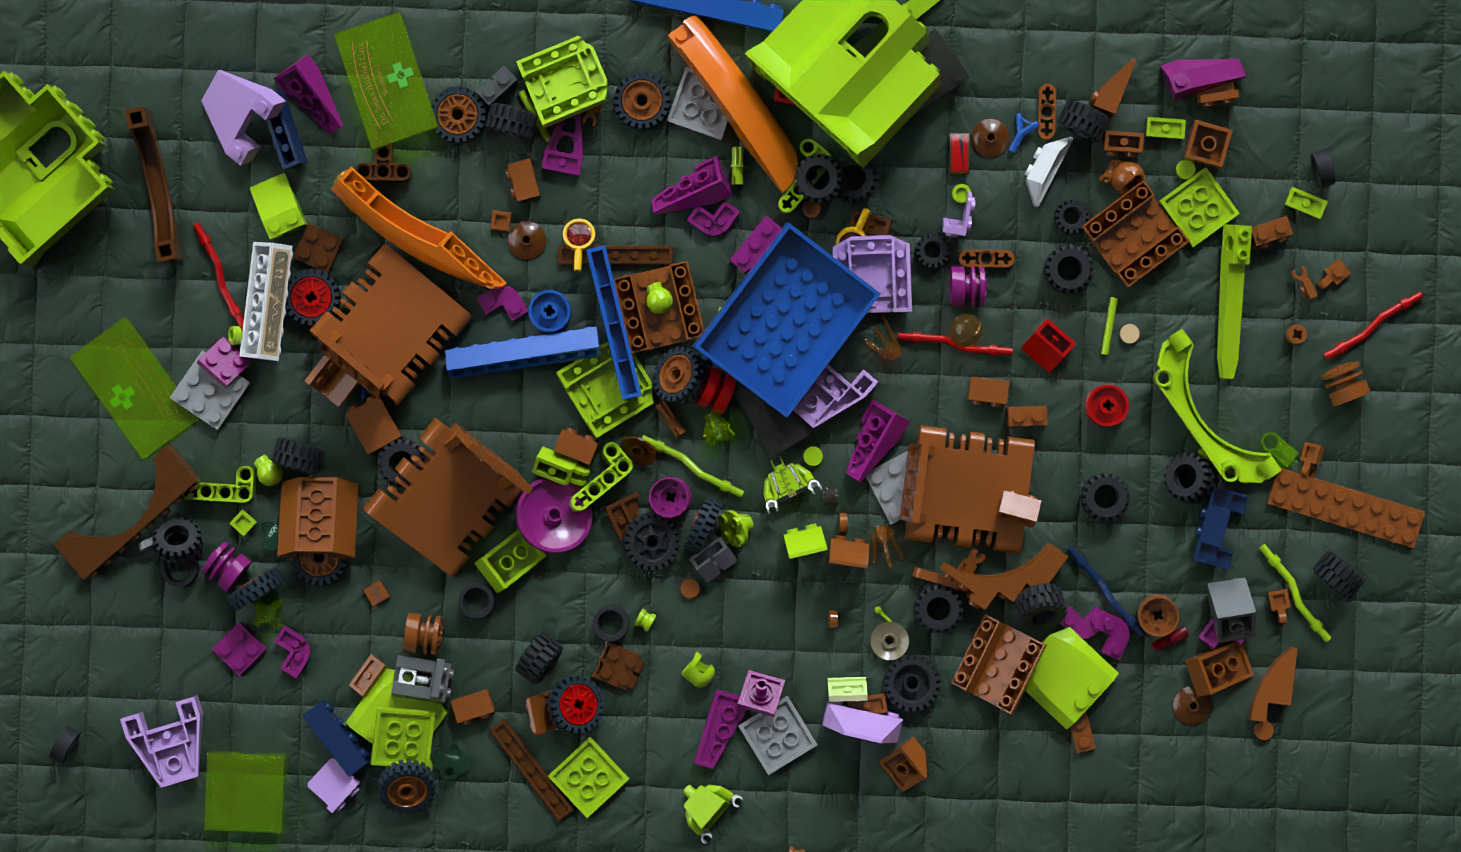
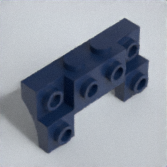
M1213 487V493L1209 495L1208 503L1205 508L1202 507L1199 518L1202 521L1195 530L1194 536L1197 537V544L1192 560L1229 570L1234 551L1221 548L1231 511L1244 514L1249 496L1224 488Z

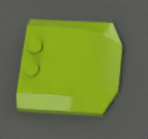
M579 36L516 61L543 128L606 103L608 81L594 48L590 44L585 43Z
M608 341L601 345L602 356L576 360L556 372L560 383L595 438H598L653 404L652 382L634 353H632V358L642 396L622 401Z
M1070 627L1051 633L1042 641L1047 646L1025 689L1065 729L1072 726L1119 674Z
M386 668L367 696L361 700L345 723L373 744L377 707L435 711L433 732L444 719L447 711L443 704L391 696L395 670ZM410 673L402 675L405 682L413 680V676ZM416 683V684H415V685H418V686L427 687L425 684H424V685L419 684V683Z

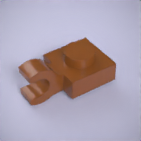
M1338 258L1323 270L1326 276L1316 284L1320 289H1324L1331 282L1337 285L1351 272Z
M1304 266L1300 267L1302 271L1301 276L1296 275L1295 270L1291 271V276L1295 280L1300 281L1301 286L1299 290L1303 297L1309 300L1318 296L1310 278L1307 276V270Z
M1309 442L1304 443L1300 460L1304 461L1301 469L1302 475L1314 478L1316 472L1315 464L1320 465L1324 446Z
M973 548L968 558H964L957 569L975 574L976 564L983 562L986 556L980 553L976 558L978 550Z
M1287 589L1267 592L1270 610L1277 611L1278 624L1288 622L1285 609L1291 608Z

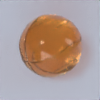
M959 314L950 322L949 336L956 345L970 347L980 340L982 324L972 314Z

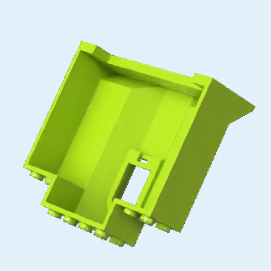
M802 0L762 43L745 53L752 69L765 81L771 82L840 144L862 168L870 162L942 85L939 69L933 64L928 65L925 61L926 58L920 53L930 43L927 28L913 17L912 11L905 4L901 6L896 0ZM875 16L887 24L888 33L864 58L846 40L867 18ZM848 49L856 56L855 58L847 52Z
M3 71L0 74V238L9 247L8 251L21 265L34 267L52 245L115 189L111 186L114 184L107 175L101 174L99 172L101 168L94 161H91L107 145L104 143L105 138L101 133L94 129L96 128L95 124L89 118L87 119L81 115L84 112L76 104L65 98L66 94L60 88L47 84L35 95L30 89L22 86L24 82L18 75ZM61 127L69 134L71 145L53 163L45 168L29 148L52 128ZM29 158H32V160H33L38 166L35 167V166L32 164V162L29 160Z

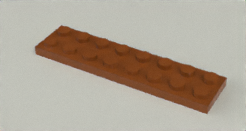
M1283 468L1274 476L1266 504L1407 547H1415L1425 511Z

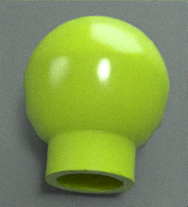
M661 282L647 286L649 294L646 301L650 311L656 314H663L669 311L673 304L670 292L662 287Z
M267 455L259 457L253 463L257 468L258 480L263 485L274 486L282 480V466L273 463Z

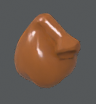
M1114 159L1109 163L1105 173L1099 177V180L1102 183L1112 184L1119 194L1124 195L1142 180L1145 181V174L1142 167L1137 163Z

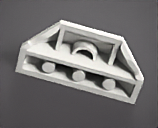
M1070 136L1045 144L1042 149L1038 147L1033 158L1036 160L1033 166H1028L1024 174L1027 176L1025 181L1034 207H1039L1074 139Z

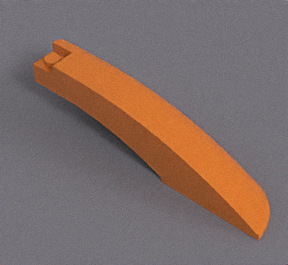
M695 15L684 20L683 25L668 34V41L713 98L741 142L783 194L795 180L794 176L797 174L798 158L795 148L751 83L700 17Z
M352 166L330 188V191L372 229L416 259L449 275L487 288L500 289L507 283L452 231L447 233L410 215L377 191Z

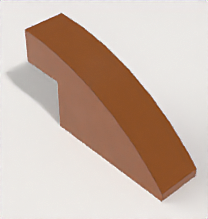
M1289 647L1266 670L1253 694L1248 713L1249 720L1266 722L1268 703L1291 705L1298 648Z

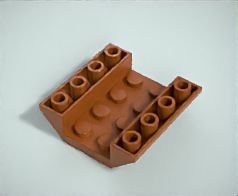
M1144 180L1082 226L1092 245L1113 273L1127 287H1130L1189 242V239L1180 227L1174 225L1153 197L1155 194Z
M688 261L634 275L630 274L613 278L631 354L699 338L703 333V322ZM656 282H661L662 287L668 290L673 298L672 307L663 314L653 313L647 306L646 299L649 293L646 287Z
M297 477L282 482L277 556L297 557V553L334 554L336 558H355L359 483L337 477Z
M984 615L951 683L1013 715L1047 645L988 615Z

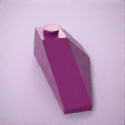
M309 54L273 78L280 89L285 92V95L288 98L293 97L299 103L298 106L302 110L306 109L312 114V118L328 133L331 134L343 126L320 69Z
M1240 59L1177 60L1160 66L1173 101L1246 78Z
M715 156L694 167L696 170L689 176H682L680 178L682 181L674 187L669 186L651 199L654 214L714 204L732 196L729 181L719 158Z
M873 399L862 417L861 433L857 434L858 444L856 450L852 452L846 473L859 482L867 476L896 444L910 422Z

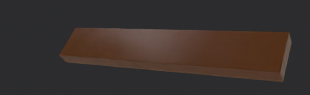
M566 245L558 246V265H574L575 251ZM592 245L589 249L604 245ZM605 245L610 265L673 264V245ZM586 250L582 251V265H589Z
M505 718L489 729L558 821L574 810Z

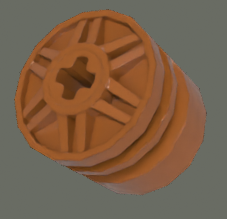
M1359 361L1341 364L1331 368L1326 374L1321 376L1322 381L1330 378L1332 380L1324 385L1325 388L1335 387V390L1328 395L1332 406L1349 402L1371 392L1367 380L1357 381L1356 379L1363 374V370L1353 372V369L1361 366Z
M1153 594L1146 597L1140 603L1137 610V618L1141 627L1148 634L1155 637H1163L1176 629L1179 622V612L1169 597L1162 594ZM1161 610L1162 617L1154 619L1153 612Z
M408 613L403 651L405 653L417 654L419 646H423V653L427 655L429 647H431V656H437L443 638L442 616H436L435 623L432 624V615H429L426 623H423L422 614Z

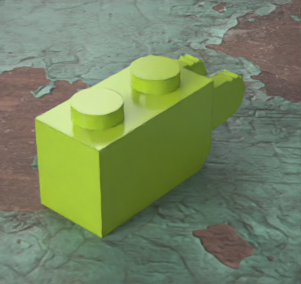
M542 447L532 469V473L559 484L568 485L571 482L578 486L586 484V479L579 475L588 476L590 472L588 468L577 464L578 460L546 447Z

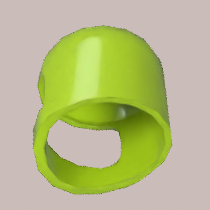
M697 651L681 675L695 687L703 688L713 680L715 668L712 664L709 666L703 664L700 661L702 654Z

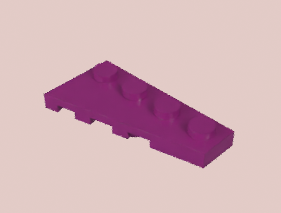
M718 689L715 690L694 759L695 764L714 768L727 742L734 734V730L747 710L737 707L740 696Z

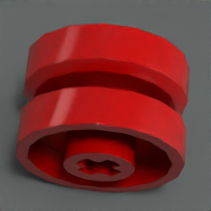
M710 366L707 370L708 376L705 377L707 384L702 385L705 389L699 391L701 395L696 397L695 404L706 408L711 403V411L722 414L732 397L737 380L728 373L722 376L721 369Z
M1106 384L1097 386L1088 393L1085 398L1084 409L1091 422L1098 426L1110 427L1119 424L1125 419L1129 410V401L1122 389L1115 385ZM1103 403H1109V408H1103Z

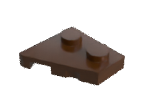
M638 491L604 507L620 542L623 540L622 535L626 530L625 527L630 524L632 519L639 516Z

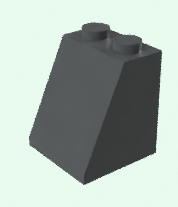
M1246 578L1208 583V600L1217 642L1221 643L1256 637V610Z

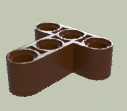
M380 125L381 129L378 126L375 131L374 163H360L355 170L360 174V170L363 167H368L369 175L363 177L367 181H409L413 174L411 168L403 163H394V131L388 125ZM383 129H388L390 132L389 137L386 139L380 137V132ZM383 148L389 150V155L386 158H381L379 154ZM383 167L389 170L386 177H380L379 171ZM401 168H407L408 175L404 178L398 175Z

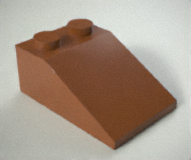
M1136 59L1128 62L1098 91L1092 93L1088 103L1091 104L1092 108L1110 118L1116 114Z
M835 535V539H830L827 559L829 563L868 568L869 544L865 543V539L854 538V541H847L846 536Z
M1231 642L1185 660L1197 697L1211 695L1254 676L1243 643L1240 646L1236 642Z

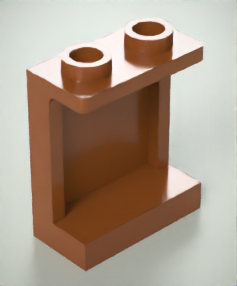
M373 395L365 399V404L361 406L356 404L348 409L349 413L346 414L367 455L403 437L387 410L382 397L378 400Z

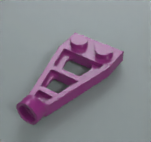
M581 113L571 117L576 120L574 133L563 131L565 120L557 123L545 148L542 169L580 176L583 161ZM568 136L573 139L574 151L571 154L557 151L556 147L561 137Z

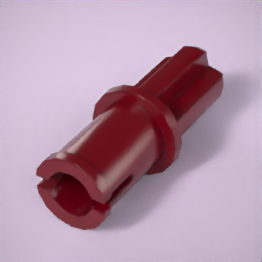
M1182 626L1154 641L1151 644L1155 652H1158L1170 645L1175 646V643L1189 637V633L1186 627Z

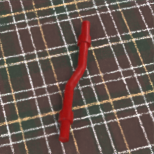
M197 222L192 226L199 237V243L202 247L204 246L214 264L219 291L229 307L228 311L231 317L235 318L237 324L243 330L244 319L241 315L242 311L239 305L236 306L226 287L222 263L211 245L212 240L209 235L204 232L200 222Z
M1418 292L1409 298L1405 297L1399 300L1398 304L1380 313L1363 332L1345 342L1341 341L1333 349L1324 353V358L1329 360L1338 354L1341 355L1347 352L1348 348L1368 338L1385 319L1401 310H1407L1412 304L1423 298L1422 293Z
M898 332V340L913 341V343H944L965 353L1012 356L1013 348L997 347V345H990V347L966 345L945 335Z

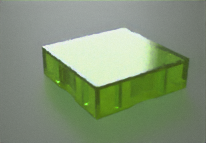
M209 751L207 753L204 830L282 833L285 830L286 802L284 789L287 781L288 753L260 752L245 754L236 751Z

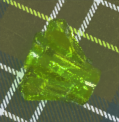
M712 412L705 416L703 436L706 437L705 443L708 446H713L715 442L722 441L725 438L727 440L734 439L735 433L730 429V424L720 414Z
M279 598L270 605L264 604L260 599L253 602L256 607V618L253 620V623L257 627L263 622L270 623L276 629L283 625L276 618L277 609L284 604Z

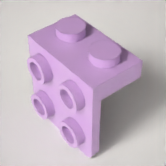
M967 192L962 221L943 218L942 230L947 236H966V231H970L972 220L969 215L970 212H974L975 198L972 197V192Z
M331 758L308 782V787L328 805L327 809L333 813L335 810L339 812L346 804L344 800L348 796L352 798L359 790L357 786L360 781L353 775L348 777L335 758Z

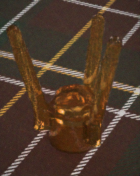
M881 313L880 316L892 341L888 343L879 330L874 327V332L884 343L885 347L881 350L866 338L864 342L881 354L884 359L888 358L890 361H893L902 353L900 350L901 345L898 343L884 314Z
M888 524L873 527L874 533H871L873 539V562H876L878 539V542L883 543L888 567H892L887 545L889 537L901 561H904L893 531L889 529Z

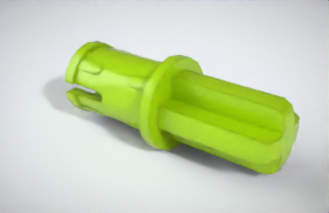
M741 146L732 147V165H730L732 167L731 184H744L743 167L745 165H743V148Z

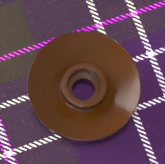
M986 119L979 122L974 127L971 135L974 149L985 157H996L1002 154L1008 147L1010 139L1006 126L995 119ZM989 134L994 135L993 141L988 140L987 136Z
M530 221L520 222L509 232L508 245L515 256L526 260L533 259L543 252L546 245V235L538 224ZM525 236L530 237V242L527 244L523 242Z
M626 437L620 443V448L633 464L648 466L656 459L654 447L642 438Z
M1188 686L1181 689L1175 695L1173 710L1180 721L1186 724H1198L1208 717L1211 711V700L1209 695L1197 697L1194 686ZM1192 702L1196 703L1195 709L1190 708Z

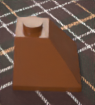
M914 736L879 761L902 792L927 777L926 753Z

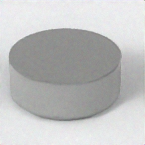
M153 537L147 538L138 544L140 552L154 547Z

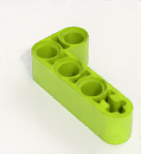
M804 139L800 144V153L805 158L809 155L814 156V154L831 156L827 150L812 139ZM804 144H812L814 150L811 153H806L803 150ZM820 167L815 170L817 176L811 180L813 186L825 173L826 168ZM797 179L779 200V210L784 214L793 212L804 198L802 194L797 195L793 190ZM791 193L798 201L796 202L793 199L790 204L792 208L787 207L784 209L782 202H787L791 198L788 194Z
M608 443L603 447L601 456L609 467L570 499L569 507L572 511L581 512L632 470L631 460L616 443ZM611 447L615 450L614 457L607 455V448ZM620 462L627 465L628 469L626 472L619 470L618 464ZM605 474L612 476L613 482L611 484L604 481L603 477ZM595 486L598 489V495H591L589 487ZM585 496L587 499L581 503V506L576 507V500H580Z
M250 466L240 467L236 473V484L198 482L197 493H188V496L185 493L183 497L189 500L250 502L255 497L256 471ZM245 469H248L251 473V477L248 480L242 477V472ZM206 486L211 489L209 497H205L202 492ZM225 487L229 488L231 492L228 498L222 496V490ZM244 488L250 492V496L247 499L241 497V491Z

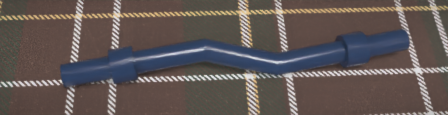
M1072 545L1068 546L1066 551L1075 559L1078 567H1082L1097 583L1110 606L1124 619L1128 628L1131 627L1139 637L1144 636L1146 632L1136 622V618L1132 614L1129 615L1115 600L1106 583L1090 566L1087 558L1084 555H1080Z

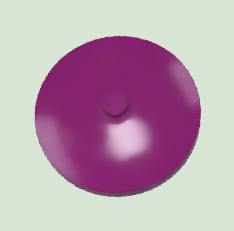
M547 478L539 479L530 484L533 488L529 494L523 491L516 506V523L523 538L532 547L542 552L553 554L567 552L579 545L587 536L592 524L591 505L581 512H574L569 507L570 499L581 488L571 482L568 485H562ZM583 496L580 500H576L575 506H581V503L587 498Z

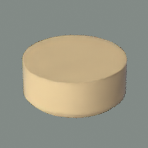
M1127 324L1121 328L1119 335L1123 342L1133 343L1139 338V330L1135 325Z

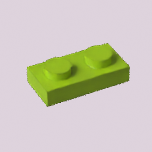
M1147 117L1145 137L1184 140L1186 120Z
M1291 187L1284 205L1320 220L1328 201Z

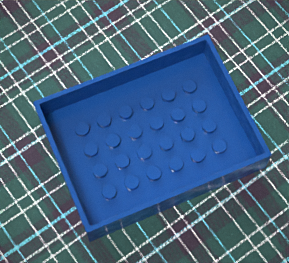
M785 223L692 347L787 418L881 293L790 223Z

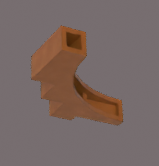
M1047 543L1027 563L1014 570L1000 574H970L958 570L945 562L940 569L945 572L943 575L953 582L956 579L960 582L958 586L967 592L965 596L970 599L968 602L976 609L980 606L985 610L996 595L1004 601L1009 599L1014 602L1024 587L1029 588V586L1040 583H1050L1068 556L1052 544Z

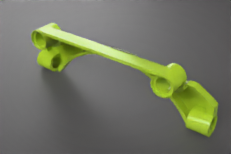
M1183 328L1161 345L1157 360V366L1160 369L1153 376L1154 383L1159 387L1197 441L1222 480L1226 482L1238 480L1239 482L1262 483L1264 480L1272 478L1282 469L1270 453L1251 452L1227 443L1218 437L1200 417L1193 403L1188 382L1189 360L1194 344ZM1161 373H1165L1168 377L1165 384L1160 383L1158 380V376ZM1227 468H1232L1234 471V475L1230 479L1225 476Z

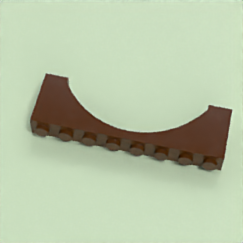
M144 106L125 110L128 128L138 150L148 186L154 221V247L157 261L165 265L185 261L152 111Z
M172 444L165 446L152 458L155 461L156 468L153 497L147 511L134 526L121 534L109 537L85 536L77 534L72 530L54 544L83 580L89 577L93 579L101 572L99 569L103 565L106 567L115 560L113 558L115 554L119 553L120 555L128 548L127 544L131 540L133 542L138 540L145 528L149 530L156 524L155 519L159 516L161 518L171 511L169 509L171 505L179 504L184 499L183 495L187 491L191 493L199 486L197 483L201 478Z

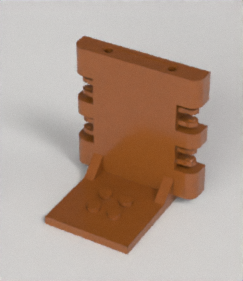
M383 244L367 263L380 277L376 276L369 269L365 271L366 275L375 281L373 286L371 287L365 280L359 278L357 282L367 290L366 293L358 285L351 282L342 294L355 304V307L342 298L340 302L345 308L350 310L349 314L346 316L335 307L332 311L343 321L340 322L326 311L309 332L318 339L319 351L379 400L384 394L399 406L415 387V384L402 372H406L413 379L418 377L413 370L407 367L409 363L412 362L417 368L424 370L425 366L415 358L417 356L429 367H432L440 358V354L427 342L441 350V344L433 339L432 336L437 333L446 341L450 337L440 327L442 326L452 336L457 338L473 317L391 247Z
M435 417L419 437L426 445L433 449L430 452L423 446L418 448L421 453L428 456L423 462L418 456L413 455L411 459L420 465L418 468L403 457L395 467L396 471L408 480L406 483L400 477H395L396 482L402 485L403 489L398 492L393 486L389 485L387 487L396 496L394 499L379 488L363 509L371 517L454 578L470 558L458 546L461 545L470 551L472 547L463 541L468 535L476 542L480 539L471 532L472 529L486 538L494 528L489 521L482 517L485 515L492 521L496 519L494 514L487 511L488 508L492 505L497 511L501 512L504 509L495 502L496 498L510 508L523 491L529 494L533 488L510 464L458 424L454 423L449 428Z
M919 425L917 444L909 443L900 520L907 521L905 540L932 543L935 524H937L936 540H941L943 525L949 526L947 538L948 541L952 542L956 527L954 546L970 548L973 530L975 529L974 545L979 544L981 530L987 531L985 538L986 546L991 545L992 535L995 532L993 551L1020 554L1024 525L998 519L996 516L1004 491L1013 490L1023 496L1029 494L1035 441L1007 436L1005 454L1003 455L1004 440L999 439L997 454H991L993 441L992 438H987L985 453H983L985 434L969 431L966 450V435L961 434L959 439V449H953L954 433H949L947 448H945L946 428Z

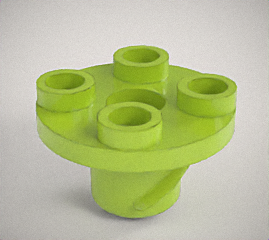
M727 510L718 516L723 541L734 547L745 545L748 541V532L754 527L752 518L747 514H738L733 510Z

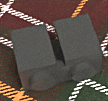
M505 66L501 67L492 76V82L488 79L476 91L489 107L500 100L518 83L516 77Z
M721 537L702 549L699 554L689 559L706 583L721 573V569L726 570L738 561Z

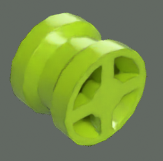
M642 608L634 625L637 627L641 626L644 628V631L648 632L656 615L649 614Z

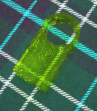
M1265 433L1260 439L1261 447L1285 467H1288L1299 454L1276 433ZM1267 435H1274L1277 439V445L1272 449L1264 446V438Z

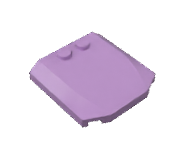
M891 235L853 236L832 247L835 259L881 293L867 313L912 311L909 243Z

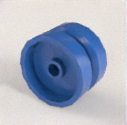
M544 290L537 293L529 305V317L532 324L539 330L547 333H554L564 329L572 316L571 305L568 299L560 292L554 290ZM552 308L554 314L548 315L547 310Z

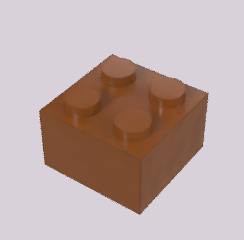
M1198 120L1193 121L1182 159L1216 169L1222 168L1233 130Z

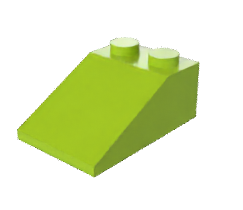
M285 172L250 187L269 239H278L307 226L306 219Z
M814 523L806 525L805 530L798 531V528L786 530L787 534L783 536L789 559L828 550L821 526H817Z
M518 529L474 564L496 593H499L544 559L546 554L532 547L523 538Z

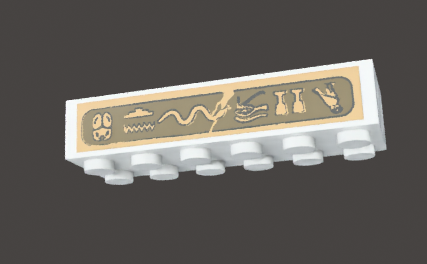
M253 242L239 355L241 357L279 360L281 337L283 336V319L286 315L285 303L288 297L287 287L291 274L290 262L293 257L292 246Z

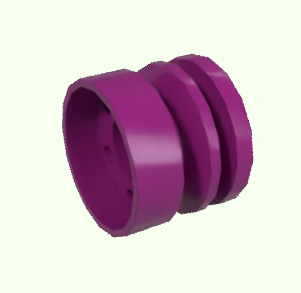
M950 267L949 292L951 307H964L966 298H969L971 306L975 305V298H978V306H984L987 296V277L984 267H978L977 275H975L974 267L970 268L969 275H965L964 267Z
M665 477L658 480L652 486L649 492V502L652 509L658 515L677 517L689 509L692 502V492L684 480L677 477ZM669 492L671 494H676V496L674 497V502L672 500H667V498L669 497Z
M225 541L208 557L201 573L206 576L212 570L209 576L211 581L219 575L220 579L217 586L228 593L246 573L252 561L243 554L234 559L233 556L236 549L233 547L226 553L230 544Z

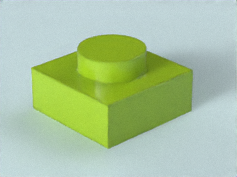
M242 509L229 524L245 536L257 521Z

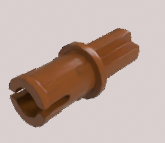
M665 400L656 405L665 420L664 423L668 424L675 438L686 431L677 419L678 415L673 413Z

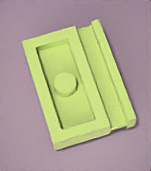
M866 677L828 678L829 702L868 701Z

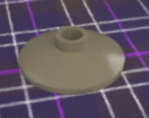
M884 622L878 625L871 635V647L874 653L882 659H898L908 649V633L898 623ZM888 637L893 638V642L891 644L886 643V639Z

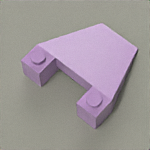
M222 70L217 71L201 100L225 153L240 166L253 161L261 147L244 133L255 112L263 119L268 120L278 116L286 102L272 89Z
M827 364L793 411L814 428L866 397L878 381L863 369L850 384Z
M198 695L176 702L181 719L177 722L148 730L143 712L120 719L126 739L161 788L199 776L203 710Z
M827 701L822 725L851 737L878 743H896L899 739L903 719L899 718V714L888 712V715H879L846 707V705H843V701Z

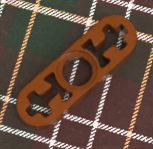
M1044 84L1038 91L1037 122L1039 127L1037 128V134L1042 140H1049L1055 134L1056 89L1051 84ZM1046 88H1049V91L1053 93L1049 95V102L1053 101V104H1041V101H1046V95L1042 94V91H1045ZM1043 107L1051 108L1052 115L1050 117L1042 115L1041 110ZM1041 120H1052V123H1048V129L1051 130L1048 136L1041 132L1045 128V122L1041 123Z
M964 250L959 254L958 260L963 267L1008 268L1014 263L1015 257L1009 250ZM966 253H969L970 257H976L975 253H979V264H975L976 260H970L969 264H966L962 257ZM984 253L991 255L992 261L990 264H984L981 261V256ZM994 253H998L997 257H1003L1004 254H1007L1008 257H1011V261H1008L1007 264H1004V261H997L998 265H994L996 259Z
M914 567L912 574L914 577L964 591L958 586L960 582L956 579L952 582L944 575Z

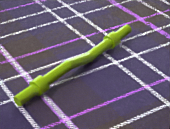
M645 435L642 436V439L649 442L656 452H663L680 460L700 479L719 487V490L725 493L728 491L740 498L742 497L744 491L731 485V482L725 479L722 481L703 472L685 454L664 445V442L660 440L655 441Z
M1265 544L1260 546L1259 549L1268 559L1267 562L1271 567H1275L1287 581L1296 608L1310 623L1314 632L1317 631L1322 639L1328 642L1332 637L1322 627L1321 621L1316 619L1302 603L1295 579L1281 564V559L1276 554L1274 555Z

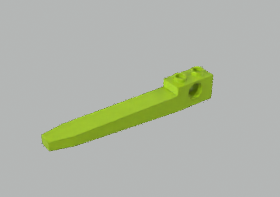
M1223 225L1217 361L1219 376L1224 379H1234L1239 358L1245 264L1250 263L1252 226Z

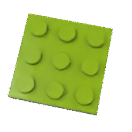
M1207 167L1159 200V203L1175 225L1179 226L1189 239L1188 243L1192 248L1240 214Z
M377 707L371 765L391 766L393 762H396L398 765L399 760H403L406 763L407 759H411L412 763L414 760H417L419 765L423 762L426 767L429 766L435 711Z
M591 736L548 775L586 818L629 780V777Z

